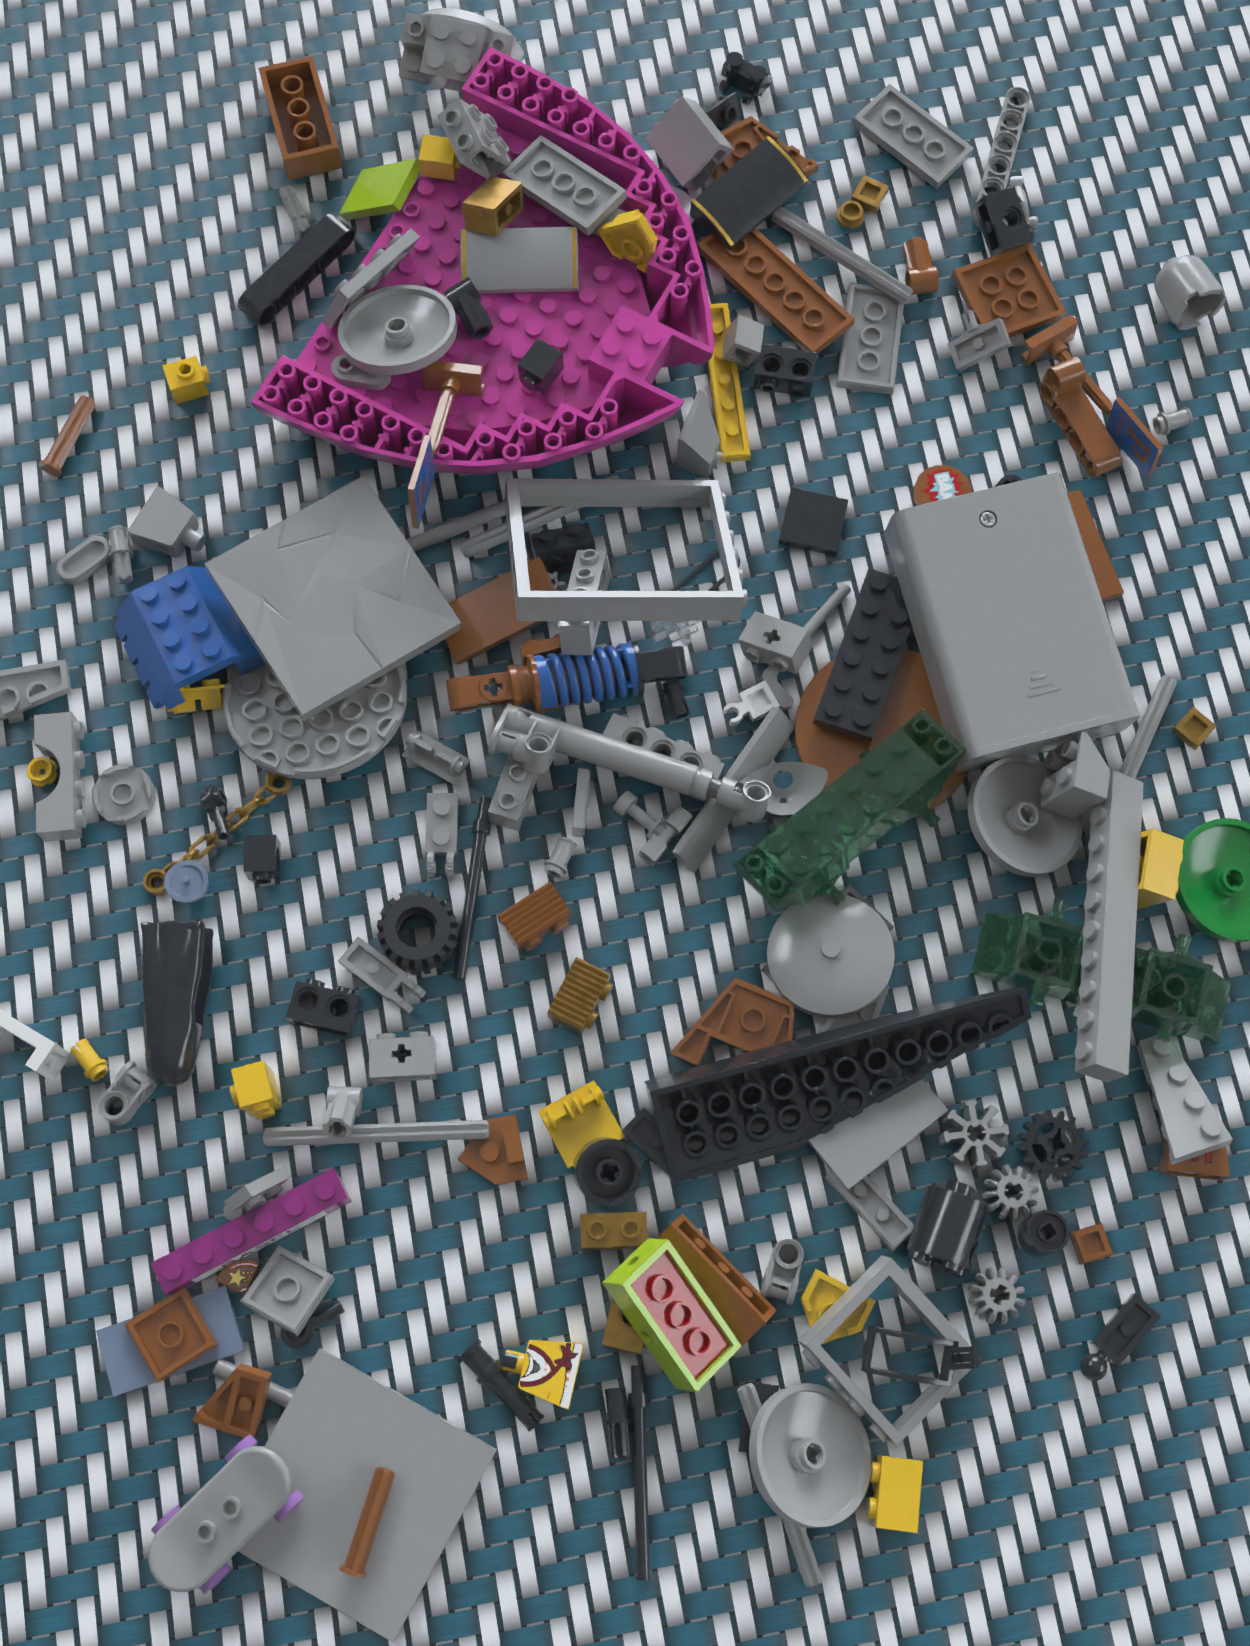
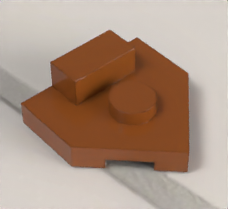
M516 1114L486 1120L490 1128L489 1137L487 1139H471L458 1158V1161L496 1186L527 1180L528 1174Z

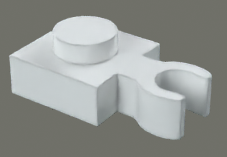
M765 680L740 692L738 695L740 703L727 704L724 707L723 714L729 711L736 712L738 716L731 719L729 723L730 726H735L747 715L753 723L767 716L772 707L780 708V705Z

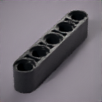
M327 214L243 292L238 300V308L260 326L266 325L351 245L355 237V231L334 214Z

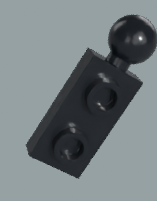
M1136 1293L1129 1296L1090 1342L1098 1352L1096 1354H1087L1081 1360L1080 1370L1086 1379L1098 1381L1104 1378L1107 1373L1108 1361L1115 1367L1120 1366L1161 1317Z

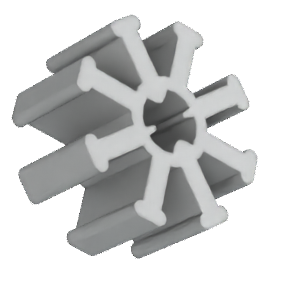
M976 1100L966 1101L960 1106L964 1119L956 1114L955 1109L951 1110L943 1118V1124L947 1123L958 1132L949 1133L945 1131L938 1136L940 1146H944L947 1143H959L960 1147L948 1158L954 1165L964 1161V1155L967 1151H970L971 1170L981 1169L987 1165V1161L984 1160L983 1151L991 1157L992 1161L1001 1157L1006 1150L1005 1147L998 1146L989 1138L998 1137V1139H1002L1009 1134L1007 1124H1003L1001 1127H988L987 1124L990 1119L999 1113V1110L993 1105L985 1108L982 1111L983 1115L981 1118L977 1119ZM977 1130L979 1134L976 1137L980 1139L971 1141L968 1138L971 1133H967V1131Z

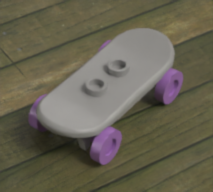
M251 1434L240 1441L224 1457L227 1464L182 1508L179 1505L174 1507L151 1529L155 1536L149 1548V1567L155 1580L164 1588L174 1592H188L199 1588L204 1595L207 1594L232 1570L226 1562L272 1517L279 1523L304 1500L305 1497L299 1490L290 1495L291 1476L283 1459L269 1448L255 1446L258 1442Z

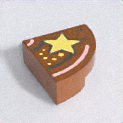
M253 1260L234 1262L225 1267L215 1281L246 1294L254 1281L261 1263Z

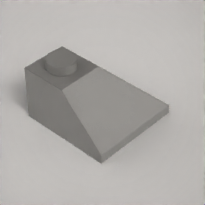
M698 389L678 438L676 467L709 478L712 468L718 469L723 452L719 451L720 438L705 393Z

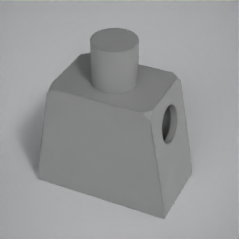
M159 486L155 488L127 530L133 544L174 558L179 557L186 546L198 552L206 542V536L196 531L199 523L193 511Z

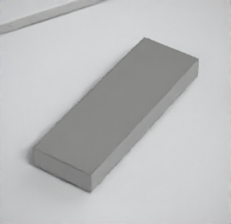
M832 1172L825 1177L829 1184L892 1252L912 1234L914 1224L869 1176L865 1177L848 1192Z

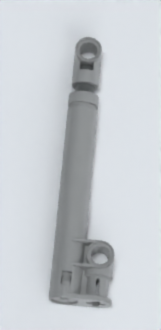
M508 704L492 732L488 745L489 754L494 755L497 751L512 756L513 760L521 762L523 768L532 774L546 772L558 752L687 796L692 795L693 798L705 801L707 796L716 799V804L737 810L739 816L749 822H758L763 819L771 794L769 786L762 781L752 780L743 783L725 776L721 780L714 777V771L700 769L699 766L512 704Z

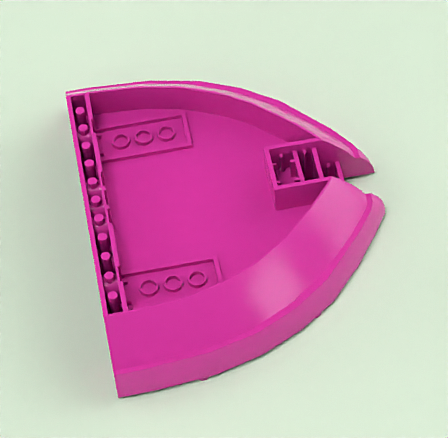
M489 47L462 87V99L469 105L474 104L483 114L488 113L492 116L498 127L495 129L498 136L505 141L509 148L507 154L511 162L542 135L625 189L627 198L617 209L627 212L639 209L658 240L656 250L647 264L646 274L637 269V264L626 258L621 260L613 256L601 236L594 234L588 236L578 229L579 291L479 293L482 299L480 302L494 327L490 334L482 339L472 340L459 315L455 314L457 321L456 338L449 350L437 361L483 366L481 381L484 384V391L482 397L458 394L453 399L441 443L433 459L435 473L484 475L535 469L616 444L666 421L683 406L684 400L651 385L661 368L673 367L687 362L694 365L703 364L711 359L714 351L712 317L704 269L689 217L664 174L628 132L589 100L579 95L576 89L567 88L536 69ZM462 165L461 170L457 169L455 181L420 175L413 185L402 209L395 212L360 265L365 264L368 266L373 255L381 248L384 251L387 250L389 242L398 233L403 236L410 229H413L420 237L411 252L401 259L399 264L386 277L383 275L369 293L395 285H418L433 289L445 296L444 290L460 282V229H465L462 205L487 179ZM502 172L496 177L503 178ZM523 193L524 210L505 228L574 226ZM343 310L337 324L332 329H329L321 322L296 361L282 355L251 400L252 406L258 412L287 426L361 457L414 469L424 435H429L441 393L440 391L424 390L422 369L405 374L391 375L389 385L377 391L345 386L336 382L332 374L331 364L335 357L343 354L338 339L339 322L345 313ZM537 338L558 349L563 354L564 369L545 394L536 389L530 390L526 388L519 379L517 366ZM344 365L342 368L347 369L351 365Z

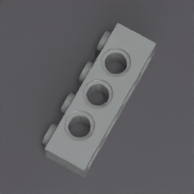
M577 550L567 591H607L610 580L607 550ZM559 621L558 628L562 655H593L600 621Z
M613 713L603 732V735L624 742L637 739L642 743L640 747L654 752H665L672 758L699 766L700 769L714 771L715 778L720 779L723 774L725 764L717 756L707 752L702 754L693 750V747L683 740L674 741L667 738L664 732L655 727H649L648 729L641 726L636 719L629 715L622 714L620 716ZM707 796V798H706L705 801H702V800H699V799H696V798H693V799H695V800H697V801H700V802H702V803L705 804L710 797Z

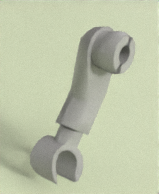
M1012 176L1007 188L1015 186L1017 195L1022 200V209L1026 221L1030 224L1031 231L1036 232L1038 217H1029L1025 191L1022 189L1024 176Z

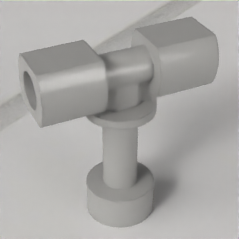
M626 791L618 799L613 810L621 817L629 814L649 830L646 835L649 840L641 848L639 856L654 867L667 852V844L674 836L680 837L692 823L693 816L687 810L678 806L667 820L660 817L656 821L636 805L638 798L631 792Z

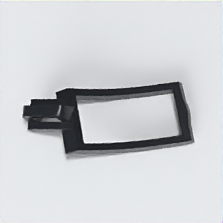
M870 1325L863 1348L861 1371L907 1381L952 1387L954 1370L979 1368V1362L982 1360L981 1353L977 1352V1346L958 1347L959 1342L955 1340L918 1335ZM876 1333L945 1345L939 1379L870 1367Z

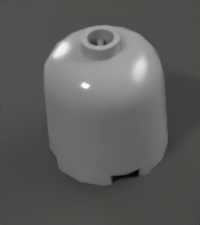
M1184 255L1169 259L1155 279L1156 294L1170 320L1179 330H1188L1201 325L1199 320L1209 313L1212 316L1216 315L1227 299L1222 286L1210 269L1200 258L1194 255Z

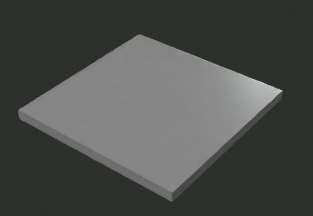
M319 1348L264 1446L275 1451L287 1465L291 1476L290 1495L299 1490L305 1498L279 1523L272 1517L238 1552L394 1643L497 1449ZM377 1467H384L392 1470L395 1476L364 1569V1572L367 1573L366 1577H355L340 1571L339 1567L345 1564L375 1469Z

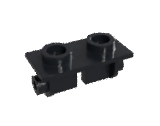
M736 92L726 96L721 95L718 100L706 108L707 111L705 112L718 130L721 131L741 116Z

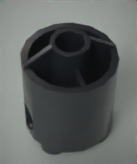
M948 1180L932 1186H926L907 1247L908 1257L914 1259L915 1263L933 1268L934 1263L940 1264V1267L946 1269L945 1272L965 1278L966 1272L971 1270L989 1206L973 1187L958 1181Z

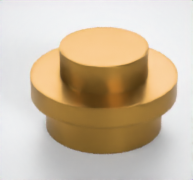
M856 201L843 203L838 208L836 214L838 223L847 229L858 228L863 223L865 217L862 206Z

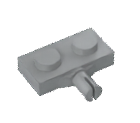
M973 310L967 311V314H962L967 331L959 338L947 343L956 369L959 371L1012 346L1004 322L1000 317L987 324L978 325Z

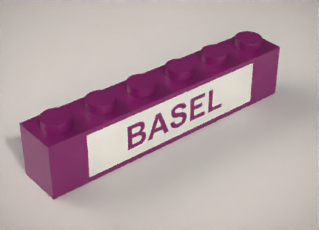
M332 1168L153 1261L151 1265L164 1294L171 1295L183 1286L186 1288L191 1287L223 1270L228 1265L252 1255L351 1203L352 1200L339 1173Z

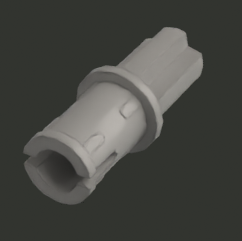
M122 525L112 526L108 529L111 544L109 558L114 561L116 581L119 584L131 583L133 581L130 559L133 558L134 554L129 546L128 529Z

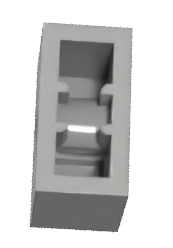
M757 611L753 613L738 639L743 655L748 660L755 663L760 661L771 665L778 671H789L797 674L813 646L807 628Z
M509 755L491 801L488 815L490 822L519 831L539 774H532L526 771L521 762L513 760V757Z
M415 1031L410 1032L409 1037L396 1038L394 1033L377 1034V1039H369V1078L372 1083L436 1080L437 1062L434 1036H428V1032ZM401 1050H406L408 1055H411L405 1058L404 1063H400L398 1058L395 1057L401 1055Z

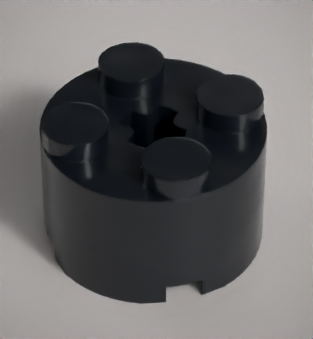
M600 1137L587 1142L579 1150L573 1162V1177L578 1189L589 1200L600 1205L617 1206L628 1201L636 1193L642 1177V1164L635 1150L628 1144L612 1137ZM605 1163L615 1167L611 1171L612 1177L610 1179L604 1175L600 1176V1173L603 1171L602 1166Z

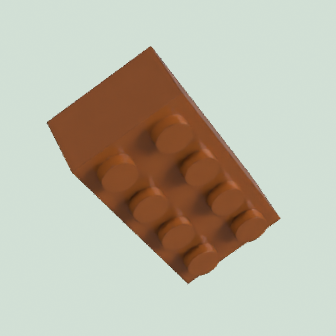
M313 56L258 68L288 181L342 169L339 146Z

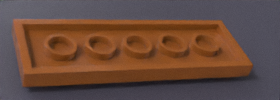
M756 228L731 250L711 234L696 244L699 254L802 350L820 353L854 325V317Z

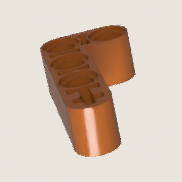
M1073 357L1047 369L1040 385V393L1086 472L1095 478L1120 467L1122 456L1082 390L1086 379L1085 368L1080 359Z

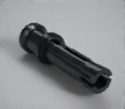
M478 1338L457 1361L459 1363L464 1362L477 1376L476 1381L479 1385L482 1384L484 1386L487 1384L530 1432L537 1425L536 1423L540 1422L545 1416L501 1371V1362L498 1359L494 1360L481 1346L482 1341Z

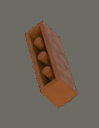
M683 1213L657 1238L669 1239L737 1338L741 1347L777 1311Z

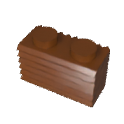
M548 882L498 914L497 917L498 922L520 952L524 948L527 951L536 948L543 942L542 937L550 931L553 934H557L569 925L568 921L571 919V911L553 884Z

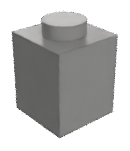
M738 315L726 329L722 358L748 368L761 353L764 325L748 317Z

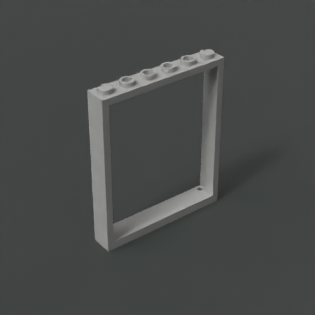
M506 478L505 512L517 621H740L742 608L747 607L748 595L747 590L742 589L743 571L737 568L739 555L738 550L733 549L734 531L729 530L730 514L729 511H725L726 497L725 493L720 491L718 480ZM521 506L709 507L727 591H530Z

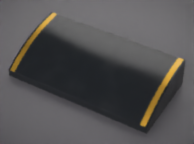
M769 135L690 202V216L725 247L731 250L802 189L809 179L792 156Z

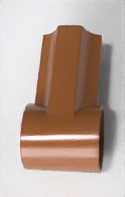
M913 237L909 241L904 242L902 247L906 265L905 285L913 290L912 295L937 292L939 288L938 270L936 266L932 267L928 242L922 239V237Z

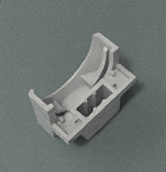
M435 8L420 15L406 12L400 38L404 51L398 76L400 79L462 92V87L489 47L520 62L523 61L524 52L516 37L509 30L479 14L453 8Z

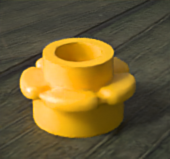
M37 757L28 764L27 777L29 780H32L35 786L44 787L47 783H53L57 778V765L51 759ZM41 770H45L43 775L40 774Z

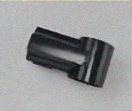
M470 277L443 291L446 298L452 304L455 314L459 315L472 340L482 339L490 334L494 327L480 302L482 299Z

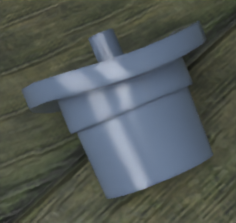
M185 860L178 862L169 869L164 879V886L168 895L176 902L184 904L194 903L202 899L206 894L209 886V877L201 864L196 861Z

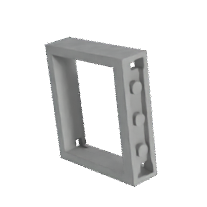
M881 1255L797 1341L805 1348L801 1353L806 1357V1360L815 1368L820 1365L827 1373L824 1377L825 1381L837 1393L842 1389L850 1398L846 1404L860 1418L865 1415L872 1423L869 1427L870 1431L883 1443L888 1440L898 1446L971 1369L954 1370L952 1387L931 1384L891 1424L820 1345L886 1279L938 1338L958 1341V1347L971 1346L892 1258Z

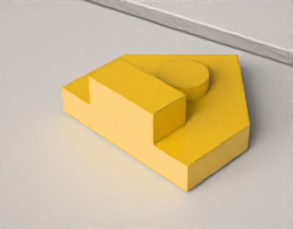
M639 209L619 214L612 222L602 224L597 231L611 254L621 260L626 258L637 264V269L647 274V264L656 250L658 238Z
M817 1269L814 1270L800 1298L809 1328L850 1288ZM867 1297L822 1344L861 1332L876 1301Z

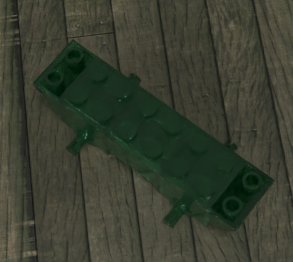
M922 709L872 751L868 748L864 749V752L862 751L859 755L860 761L782 825L777 827L774 824L771 826L772 830L769 827L766 831L768 836L733 864L734 869L774 911L796 904L804 907L813 898L826 894L838 906L840 901L843 902L846 896L834 885L837 879L850 869L849 863L893 826L898 829L911 818L920 816L930 827H933L934 823L937 824L940 817L928 806L943 791L944 783L965 755L966 748Z
M1059 898L1054 899L1051 916H1039L1029 912H1025L1023 915L985 914L970 974L1014 987L1024 986L1026 990L1032 991L1030 999L1032 1004L1043 1005L1046 995L1079 1005L1081 957L1083 954L1084 938L1083 928L1074 926L1063 919L1067 901H1061ZM1179 934L1176 950L1171 952L1154 948L1144 950L1135 947L1131 1020L1158 1028L1156 1039L1163 1042H1170L1171 1032L1217 1045L1219 1043L1231 984L1213 971L1214 965L1197 961L1188 955L1192 937Z

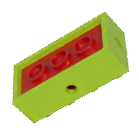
M648 1238L602 1282L676 1389L697 1393L741 1347V1344L669 1239Z

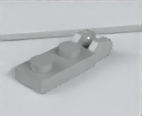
M427 793L425 844L427 877L435 876V857L447 856L445 873L447 878H454L455 856H457L458 793Z
M360 937L355 939L338 960L339 964L386 1000H391L408 1014L414 1008L409 1001L395 993L403 984L416 997L422 998L426 994L424 989L408 978L406 972Z

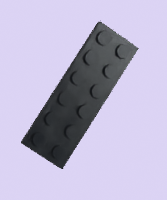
M868 568L815 714L814 725L868 743L872 742L912 627L897 577Z

